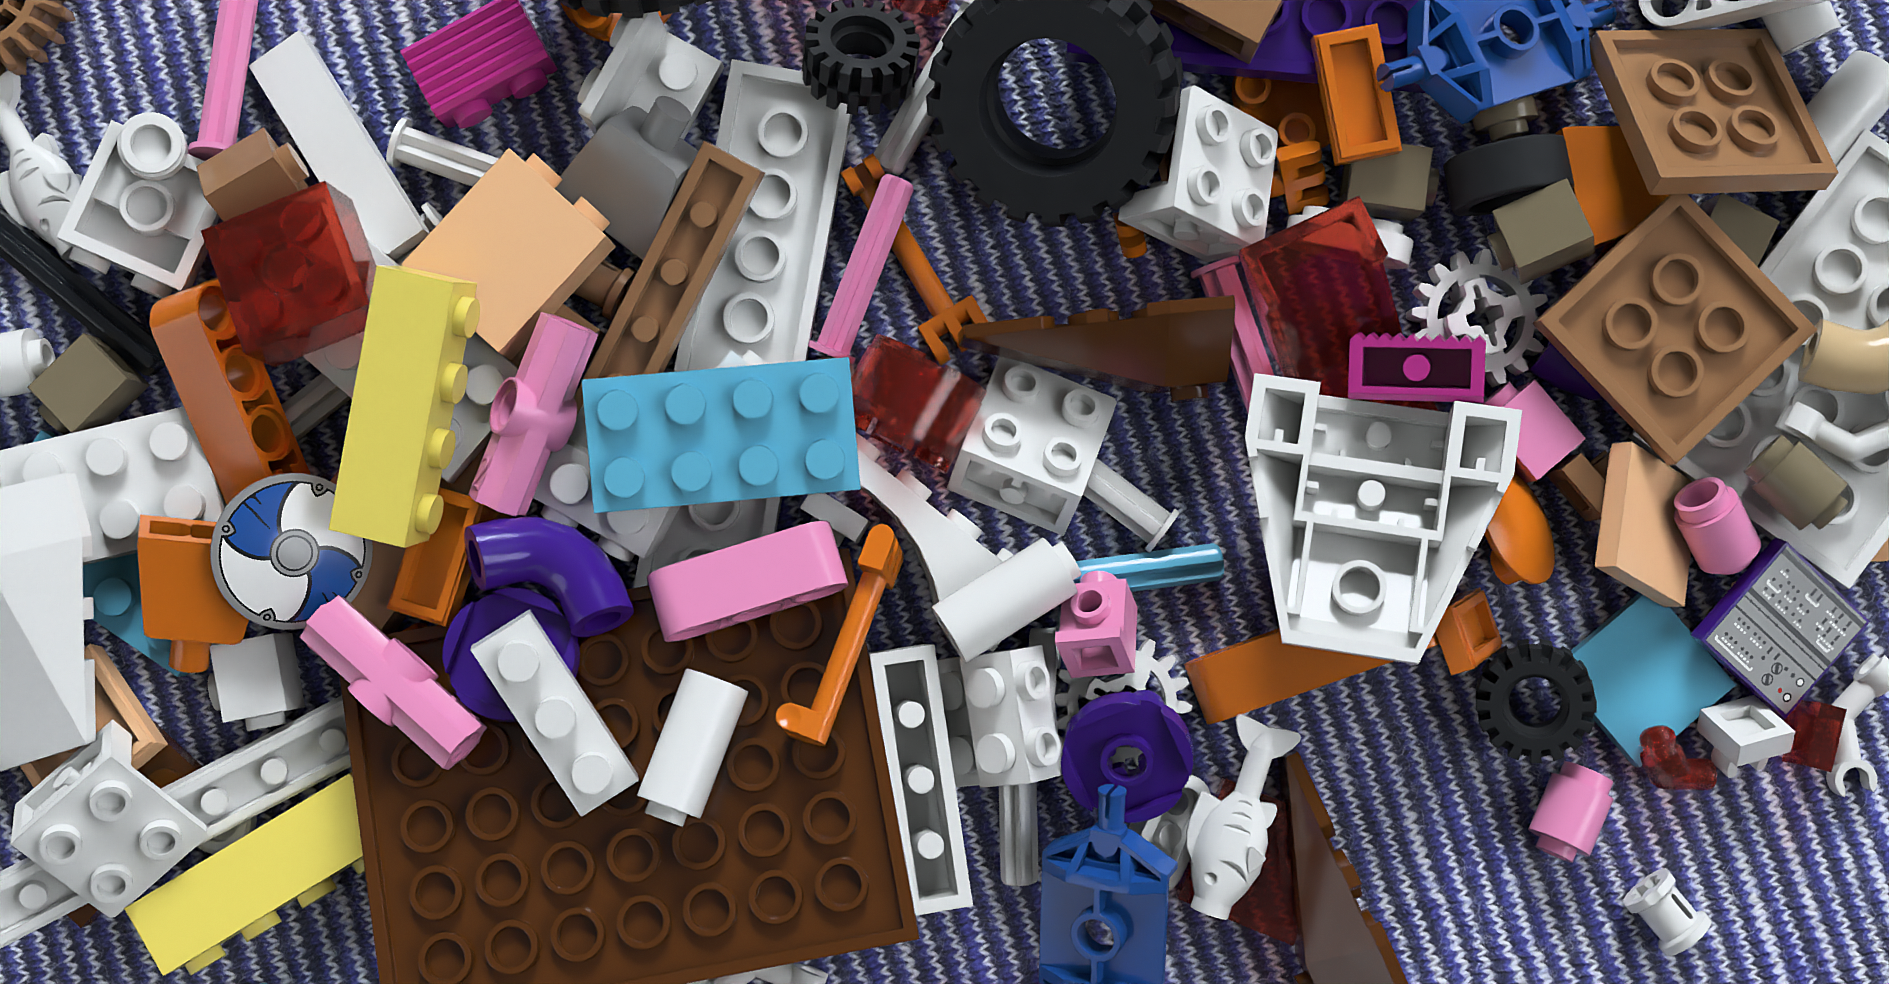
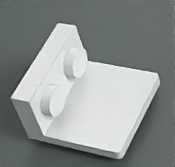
M658 12L644 13L643 18L625 19L622 15L611 34L609 44L613 47V50L602 70L597 67L593 68L580 88L578 102L582 105L578 113L595 134L609 118L631 106L640 107L649 113L657 97H671L685 105L691 113V119L680 137L684 140L720 77L724 65L722 61L667 32Z
M1195 85L1182 89L1168 181L1154 182L1150 185L1149 189L1135 192L1133 199L1120 207L1118 220L1205 262L1263 250L1278 141L1277 131Z
M999 357L960 449L946 489L1064 536L1082 498L1115 410L1116 399L1031 364Z
M113 719L96 733V742L81 746L15 804L10 841L13 847L110 918L120 914L125 907L129 906L207 837V826L132 767V735Z

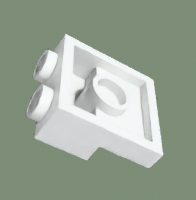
M111 120L56 237L64 244L73 247L69 255V259L105 275L110 265L113 264L135 274L130 284L131 286L162 299L170 296L172 290L180 292L192 287L214 240L211 235L220 216L204 198L196 166L205 161L187 154L183 167L174 176L159 181L142 179L133 174L121 160L117 149V138L123 125Z
M584 403L576 417L575 426L568 442L561 450L557 452L552 451L533 496L534 499L544 504L540 514L545 519L568 525L575 529L580 523L601 535L597 545L606 553L627 562H631L635 554L641 558H646L657 552L680 506L594 513Z
M1042 645L982 653L967 663L960 656L937 660L955 787L980 785V788L1029 784L1062 775L1060 740L1055 728L1049 690L1050 677L1045 665Z

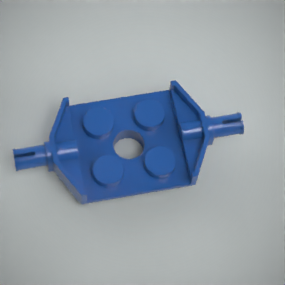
M1419 0L1408 11L1407 58L1380 64L1376 72L1377 81L1385 80L1380 87L1386 92L1412 83L1419 84L1423 91L1463 125L1468 123L1480 111L1565 85L1567 91L1577 87L1590 76L1592 68L1589 30L1614 23L1617 15L1616 8L1607 9L1613 4L1611 0H1598L1586 5H1582L1580 0ZM1499 23L1507 27H1513L1520 37L1521 44L1508 40L1501 32Z
M1105 784L1098 787L1097 823L1091 827L1053 839L1042 851L1039 949L1040 984H1165L1169 879L1177 870L1178 862L1138 833L1127 828V825L1124 823L1125 795L1127 790L1121 785H1118L1115 790V784ZM1095 919L1107 925L1113 934L1114 944L1103 945L1094 941L1086 930V921Z

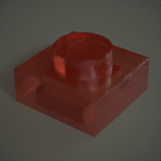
M1801 700L1784 720L1795 731L1791 752L1783 754L1782 761L1805 768L1832 772L1847 709L1822 702Z

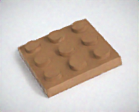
M1768 29L1596 31L1591 39V61L1650 195L1826 190L1839 173Z
M1688 194L1668 195L1532 323L1667 465L1677 464L1818 330Z

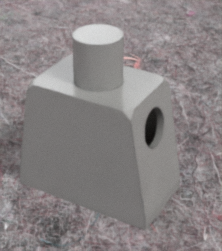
M659 96L656 98L649 113L640 107L631 106L614 115L601 125L560 175L563 180L555 188L572 205L581 196L610 222V225L604 231L642 260H644L698 153V150L680 138L691 119L690 111L676 99Z

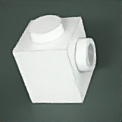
M274 633L243 639L241 643L235 645L217 644L210 646L214 673H210L208 677V692L214 709L217 711L221 710L223 723L245 719L247 731L287 724L284 711L305 708L292 633Z

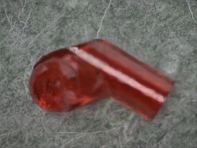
M1658 725L1642 731L1639 736V742L1643 748V751L1640 753V760L1648 779L1653 785L1664 790L1704 791L1711 790L1715 786L1717 770L1714 763L1707 758H1686L1682 746L1676 744V735L1673 729L1665 725Z

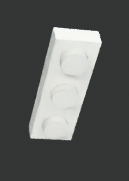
M530 609L471 646V652L581 817L639 781L638 773Z

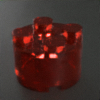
M876 334L871 344L867 346L851 377L855 428L866 432L871 424L874 426L869 436L872 440L900 454H903L905 450L911 451L912 447L917 448L913 454L915 459L947 474L982 406V401L987 391L978 383L952 367L946 365L943 368L926 359L927 354L890 337Z

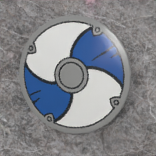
M304 473L273 475L249 485L238 493L225 507L212 534L210 562L213 577L221 594L241 615L257 624L274 629H303L306 627V621L321 605L327 604L338 595L351 603L358 595L371 567L373 545L372 540L328 530L336 484L324 478Z

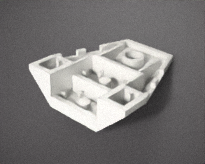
M1255 373L1245 433V444L1282 644L1418 665L1514 476L1522 410L1454 401L1449 413L1319 395L1321 382Z
M75 472L58 474L0 488V772L96 742L94 659H84V620L94 619L93 597H83V558L93 556L92 533Z

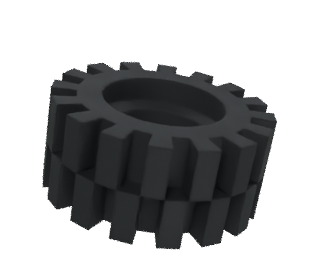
M842 0L832 2L831 12L821 7L815 12V20L810 18L807 22L804 35L802 79L805 86L811 85L810 94L816 100L827 95L826 106L833 110H836L840 103L847 104L846 114L858 115V106H866L869 115L880 114L881 103L889 111L898 107L899 98L906 101L911 95V89L915 84L920 37L919 34H915L916 26L911 19L903 22V12L897 8H894L888 14L884 13L885 3L874 0L872 8L863 7V0H852V7L846 8ZM863 54L874 59H857L847 55Z
M1529 639L1518 640V646L1508 649L1507 645L1497 650L1496 658L1492 661L1490 659L1487 660L1482 667L1481 678L1477 680L1476 711L1482 731H1486L1489 734V742L1497 749L1501 746L1507 749L1508 756L1518 761L1520 755L1529 756L1530 763H1542L1541 757L1552 755L1553 761L1564 758V750L1569 747L1574 751L1583 744L1582 736L1584 733L1590 734L1594 726L1593 715L1597 713V701L1592 679L1588 675L1587 668L1581 660L1577 661L1573 657L1572 651L1563 645L1561 649L1552 646V641L1540 639V644H1529ZM1531 677L1543 678L1558 688L1562 699L1561 706L1556 715L1550 720L1542 723L1525 722L1518 718L1511 710L1509 705L1510 693L1516 684L1524 679Z

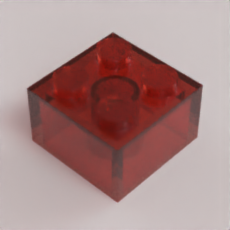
M322 181L201 230L245 355L277 367L365 331L376 263L353 200L328 182Z

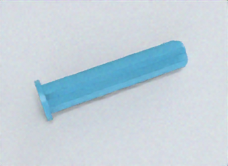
M1211 543L1157 550L1150 553L1142 552L1076 561L1082 575L1073 581L1075 584L1080 583L1081 577L1088 572L1105 571L1113 574L1117 579H1126L1131 592L1219 581L1224 576V559L1219 546Z

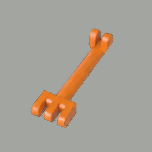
M1310 140L1276 149L1275 157L1278 170L1273 171L1270 198L1283 195L1284 204L1289 215L1303 212L1305 206L1322 207L1330 201L1328 187L1322 184L1326 180L1324 165L1319 163L1322 159L1320 143ZM1119 212L1112 213L1123 256L1126 258H1137L1147 252V245L1143 231L1118 220Z
M873 153L863 158L862 163L853 168L850 166L840 172L853 197L860 196L868 211L880 180L885 175L882 166ZM902 219L891 249L933 317L918 326V331L941 366L950 361L951 358L947 347L939 337L949 332L958 349L963 353L968 348L959 347L958 333L962 329L961 324L969 319L972 324L986 323L988 320L972 294L956 304L953 303Z
M875 525L868 533L857 562L862 575L811 709L793 703H786L780 706L776 712L778 725L793 739L818 746H825L884 588L893 589L904 560V553L899 542L888 525Z

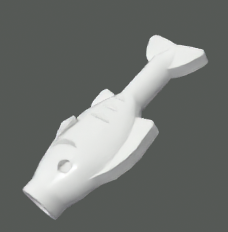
M7 70L0 76V136L10 152V165L8 171L0 173L1 204L8 215L20 225L33 230L43 240L54 246L63 260H71L69 255L73 247L64 244L56 236L82 183V175L75 174L69 164L59 156V148L52 135L41 133L34 140L31 138L16 111L20 100V76Z
M1238 714L1235 721L1241 743L1247 749V753L1235 790L1222 801L1206 791H1202L1189 817L1186 829L1187 849L1191 857V879L1194 889V896L1190 907L1203 914L1224 920L1228 919L1232 906L1248 891L1257 879L1263 862L1266 860L1265 854L1268 846L1267 828L1272 824L1276 816L1277 807L1273 803L1260 802V795L1271 761L1292 750L1301 740V735L1298 732L1268 727L1243 714Z

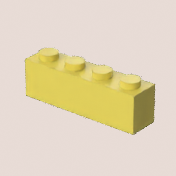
M376 265L328 530L403 548L429 541L430 534L437 530L444 506L442 496L438 495L442 469H446L450 464L456 443L455 432L450 430L454 405L461 401L468 380L467 367L462 364L467 338L473 336L480 317V303L478 299H475L476 282L405 266Z
M352 772L124 908L163 976L184 966L191 976L226 956L221 946L222 943L239 933H242L246 942L258 937L282 922L276 912L277 910L296 899L303 909L336 890L337 886L332 877L352 865L358 875L365 872Z

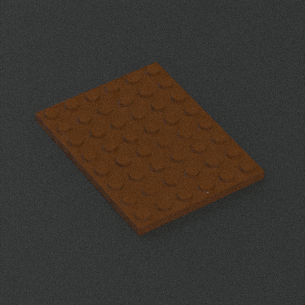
M849 548L838 550L848 586L839 592L689 639L666 642L662 635L649 585L626 589L634 609L630 619L622 625L599 635L578 637L580 662L575 679L638 773L639 781L582 817L519 722L492 720L469 709L475 716L480 718L479 720L487 728L474 749L464 759L457 762L449 770H446L396 725L393 727L387 725L363 706L349 692L348 687L350 683L339 674L380 984H687L920 939L866 639L825 746H818L789 737L776 721V712L783 704L793 703L808 709L812 707L857 588ZM559 602L554 603L562 610ZM433 625L385 634L390 640L396 638L419 656L437 673L439 677L436 681L451 695L459 699L455 693L456 690L451 685L449 674L445 672L442 659L444 640L449 627ZM686 669H691L738 686L748 691V695L702 816L699 819L687 815L682 827L646 814L645 811L649 800L637 796L684 672Z

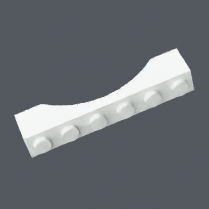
M730 350L717 368L768 363L750 350L742 358ZM856 433L860 487L893 518L912 545L927 578L933 606L1014 556L1005 548H1002L995 556L976 540L983 531L952 508L945 517L926 502L932 491L911 474L901 469L898 475L894 477L878 465L875 461L881 452ZM1000 642L988 650L993 652L1000 644Z

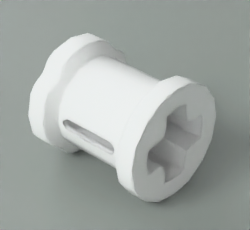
M1664 868L1651 873L1636 884L1626 894L1623 903L1630 913H1638L1660 938L1658 942L1660 950L1667 956H1673L1685 951L1701 939L1709 930L1712 921L1706 912L1694 910L1674 886L1676 880L1668 869Z

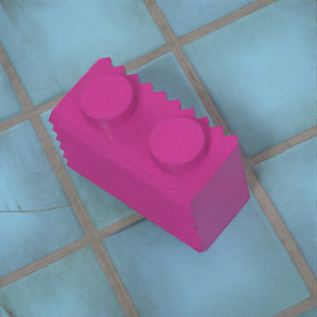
M494 0L400 50L432 112L447 128L455 127L457 124L459 128L463 129L484 121L493 112L492 104L499 103L503 98L510 97L512 94L516 99H520L538 92L548 83L546 75L553 74L557 70L553 59L520 0Z
M1359 332L1350 339L1348 399L1484 403L1486 340L1480 334L1474 340L1467 334L1460 340L1452 334L1446 340L1441 334L1432 339L1426 333L1419 339L1414 333L1408 338H1405L1401 333L1392 338L1388 332L1381 337L1375 332L1367 337L1362 332Z

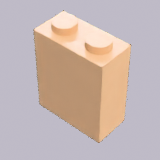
M508 148L401 265L476 282L475 299H478L480 303V317L475 332L498 353L512 360L530 340L540 313L554 314L616 246L603 233L610 225V222L582 196L574 205L555 190L563 179L536 154L533 153L524 162L515 152Z

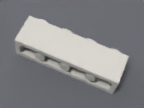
M921 644L868 652L916 916L973 906L935 645Z

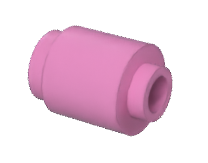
M1707 477L1687 484L1676 494L1674 498V506L1676 508L1674 520L1702 571L1710 574L1731 575L1744 570L1751 564L1760 551L1761 540L1737 492L1733 488L1725 486L1724 482L1719 478Z
M1564 761L1559 774H1551L1528 830L1539 836L1535 847L1570 863H1573L1576 853L1590 856L1614 800L1608 795L1613 781L1589 768Z

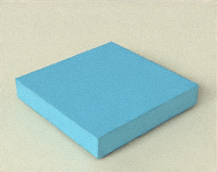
M1641 593L1634 596L1571 650L1573 657L1577 661L1581 660L1590 679H1592L1597 701V713H1594L1593 720L1631 765L1635 767H1641L1699 717L1700 709L1711 707L1736 686L1709 652L1690 636L1691 631L1670 607H1663Z

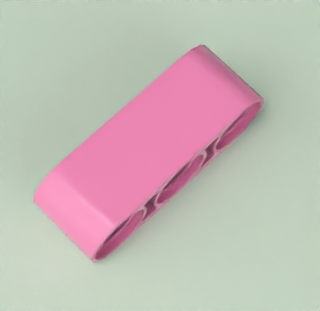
M816 521L795 526L671 564L647 576L662 635L666 642L680 641L829 596L848 586L833 531L828 521Z

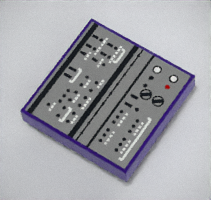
M1774 537L1690 636L1769 709L1786 719L1870 621L1787 541Z

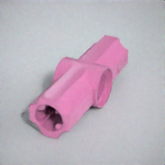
M540 313L516 376L504 380L494 397L489 417L490 428L493 433L468 494L474 501L511 516H526L551 451L557 452L561 450L573 432L577 416V404L574 394L597 340V333L563 317L551 313Z
M338 595L327 604L321 605L306 621V627L300 638L307 644V647L325 660L328 666L336 670L350 683L348 687L349 692L363 706L391 727L396 725L443 769L449 770L457 762L464 759L480 742V738L487 728L479 720L480 718L475 716L459 699L451 695L436 681L439 677L437 673L419 656L396 638L390 640L345 598Z

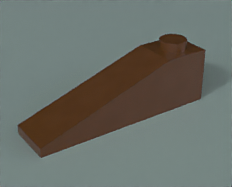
M1231 295L1147 303V308L1132 311L1131 318L1119 319L1118 311H1109L1108 308L1085 310V313L1068 316V324H1055L1053 316H1036L964 325L958 333L959 347L1146 393L1170 392L1171 403L1202 401L1209 399L1208 389H1213L1227 382L1236 309L1235 297Z
M1292 749L1283 756L1278 757L1277 761L1295 954L1303 972L1293 976L1296 984H1408L1381 922L1376 923L1367 908L1361 910L1356 899L1363 896L1361 891L1362 883L1353 864H1350L1341 848L1334 850L1330 838L1336 836L1333 823L1299 752Z

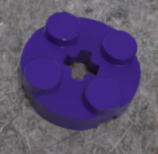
M503 588L492 591L495 594L484 596L476 603L472 601L459 611L446 633L442 659L445 672L449 674L451 685L465 706L492 720L518 722L471 652V646L530 609L575 678L579 668L580 650L578 637L571 634L565 615L556 604L543 595L531 590Z
M1138 690L1134 693H1110L1087 703L1077 714L1070 718L1066 726L1062 749L1061 771L1068 790L1080 805L1093 812L1094 807L1098 809V787L1105 784H1115V790L1118 785H1121L1127 790L1125 795L1124 822L1137 823L1164 814L1174 807L1181 798L1182 789L1189 781L1193 768L1192 739L1182 718L1172 708L1165 705L1158 694L1149 690ZM1122 745H1129L1131 748H1138L1143 752L1138 756V767L1130 770L1124 762L1113 764L1109 758L1114 756L1117 747Z

